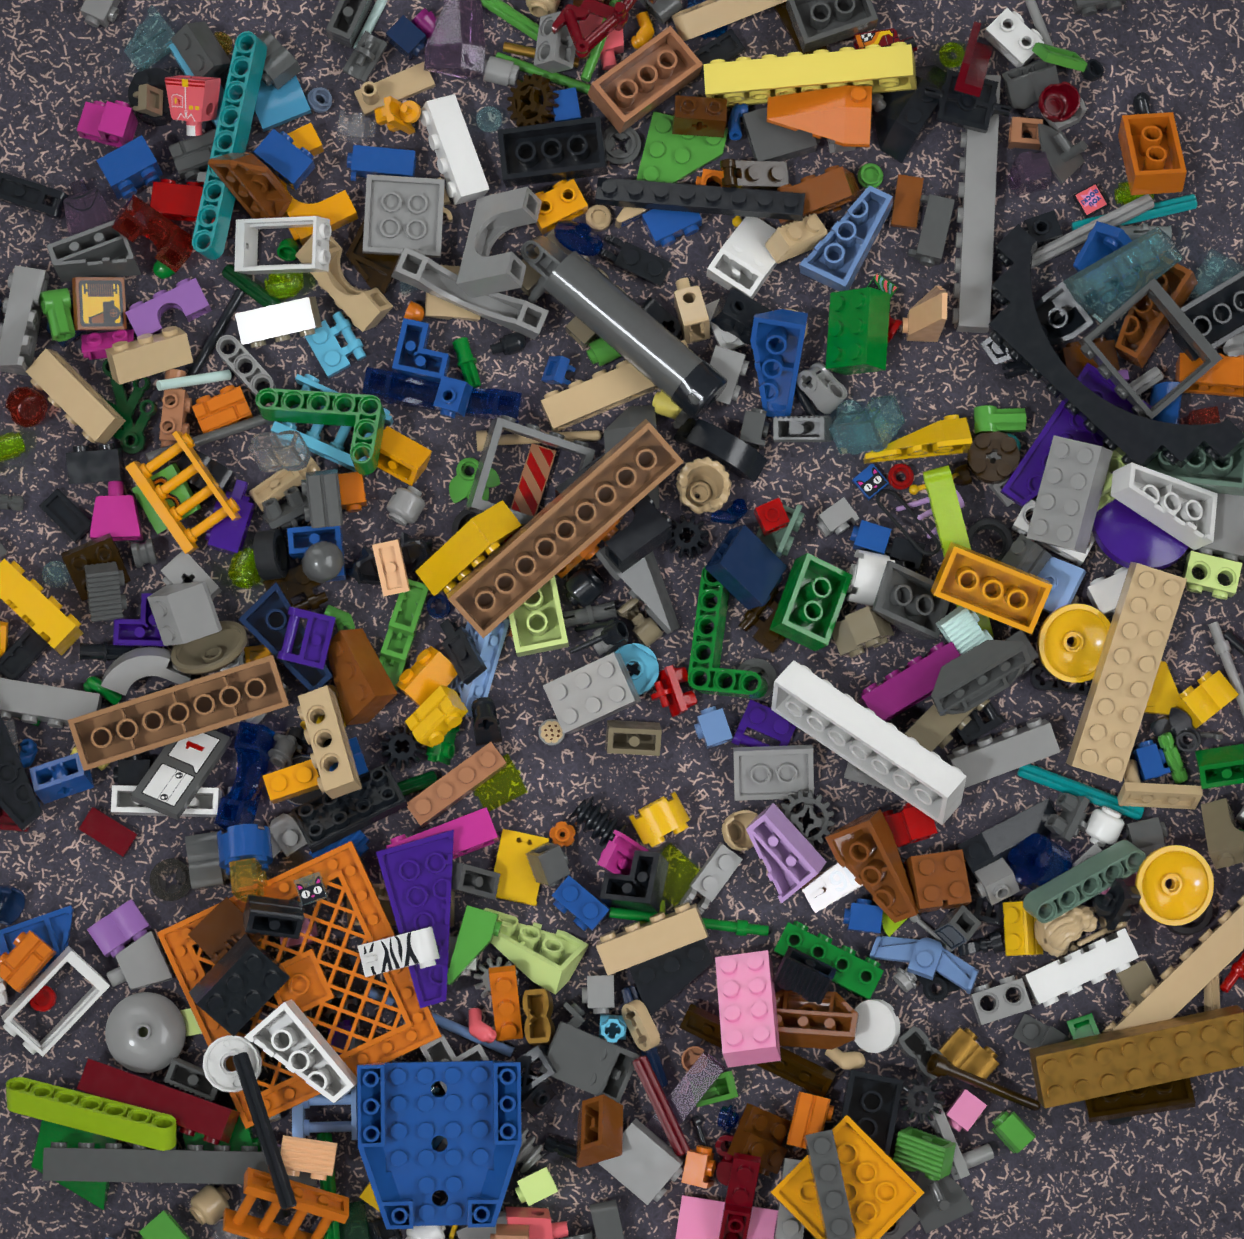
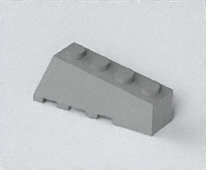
M15 265L14 273L10 272L8 288H10L9 298L5 297L3 313L6 314L4 323H0L1 372L29 376L26 371L33 364L43 312L40 292L47 291L50 277L46 270Z

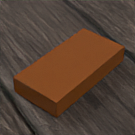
M898 174L890 226L916 230L924 178Z

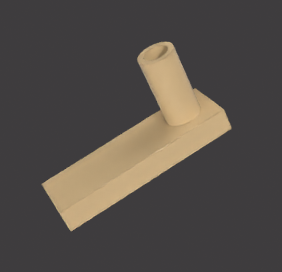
M424 61L378 82H365L361 89L354 91L366 117L375 113V108L384 106V98L391 96L401 102L436 86Z
M1130 759L1124 774V784L1117 798L1119 806L1195 810L1203 793L1201 786L1141 783L1137 761Z

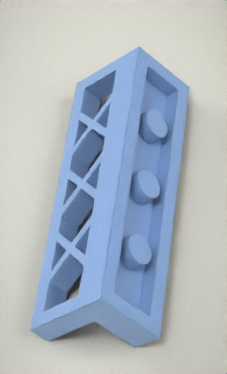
M508 618L484 638L467 621L465 630L468 632L472 642H475V647L487 669L468 685L463 683L457 675L448 685V688L454 689L457 694L460 693L461 702L468 709L466 714L468 717L473 718L472 702L477 698L488 697L510 620Z

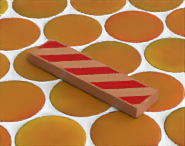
M531 444L510 509L533 517L537 515L557 451ZM518 528L514 533H512L507 539H505L502 542V544H504L508 539H510L521 528Z

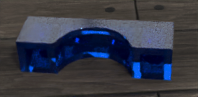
M240 721L234 744L238 763L235 782L230 792L226 796L221 797L215 819V824L226 831L227 827L254 824L264 784L263 775H266L270 760L268 752L270 749H273L275 741L273 739L275 732L265 725Z

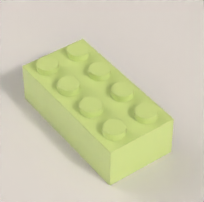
M554 576L509 615L517 657L569 647L556 578Z

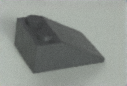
M887 561L872 611L899 630L918 639H938L941 631L937 627L936 622L946 616L950 602L932 594L933 580L892 561Z

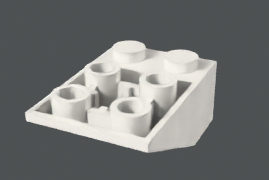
M745 217L707 268L706 276L727 290L733 287L753 299L777 264L765 246V243L776 229L758 217Z

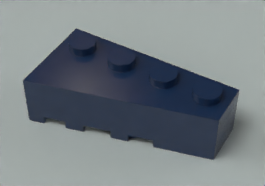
M276 582L238 620L277 658L278 651L282 650L290 616L287 613L291 605ZM300 620L292 654L296 655L300 654L305 628ZM278 659L309 691L323 687L333 677L326 663L324 669Z

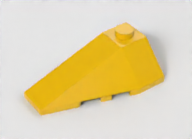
M959 415L943 417L944 420L937 421L866 453L863 458L864 464L968 453V449L972 445V437L967 419L959 418Z

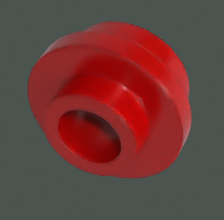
M896 464L889 470L888 481L893 488L904 490L913 483L914 473L908 465ZM903 473L906 479L902 482L898 481L896 474Z

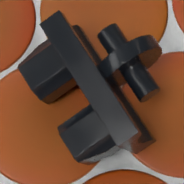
M1115 878L1106 895L1100 894L1094 898L1093 907L1098 916L1105 918L1107 930H1115L1119 922H1128L1131 917V910L1128 905L1138 904L1141 895L1136 886H1126L1123 878Z

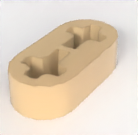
M633 1000L622 1007V1016L637 1047L643 1051L656 1047L660 1042V1035L644 1003L640 1000Z

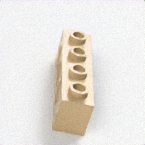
M326 685L299 695L300 706H297V711L301 720L305 721L307 729L304 730V736L307 743L313 749L310 757L315 769L318 768L320 774L317 782L321 792H325L329 797L335 799L362 789L336 694ZM325 715L324 720L321 723L316 724L317 719L320 716ZM332 739L330 745L323 748L324 742ZM339 762L338 767L334 771H330V767L334 763Z

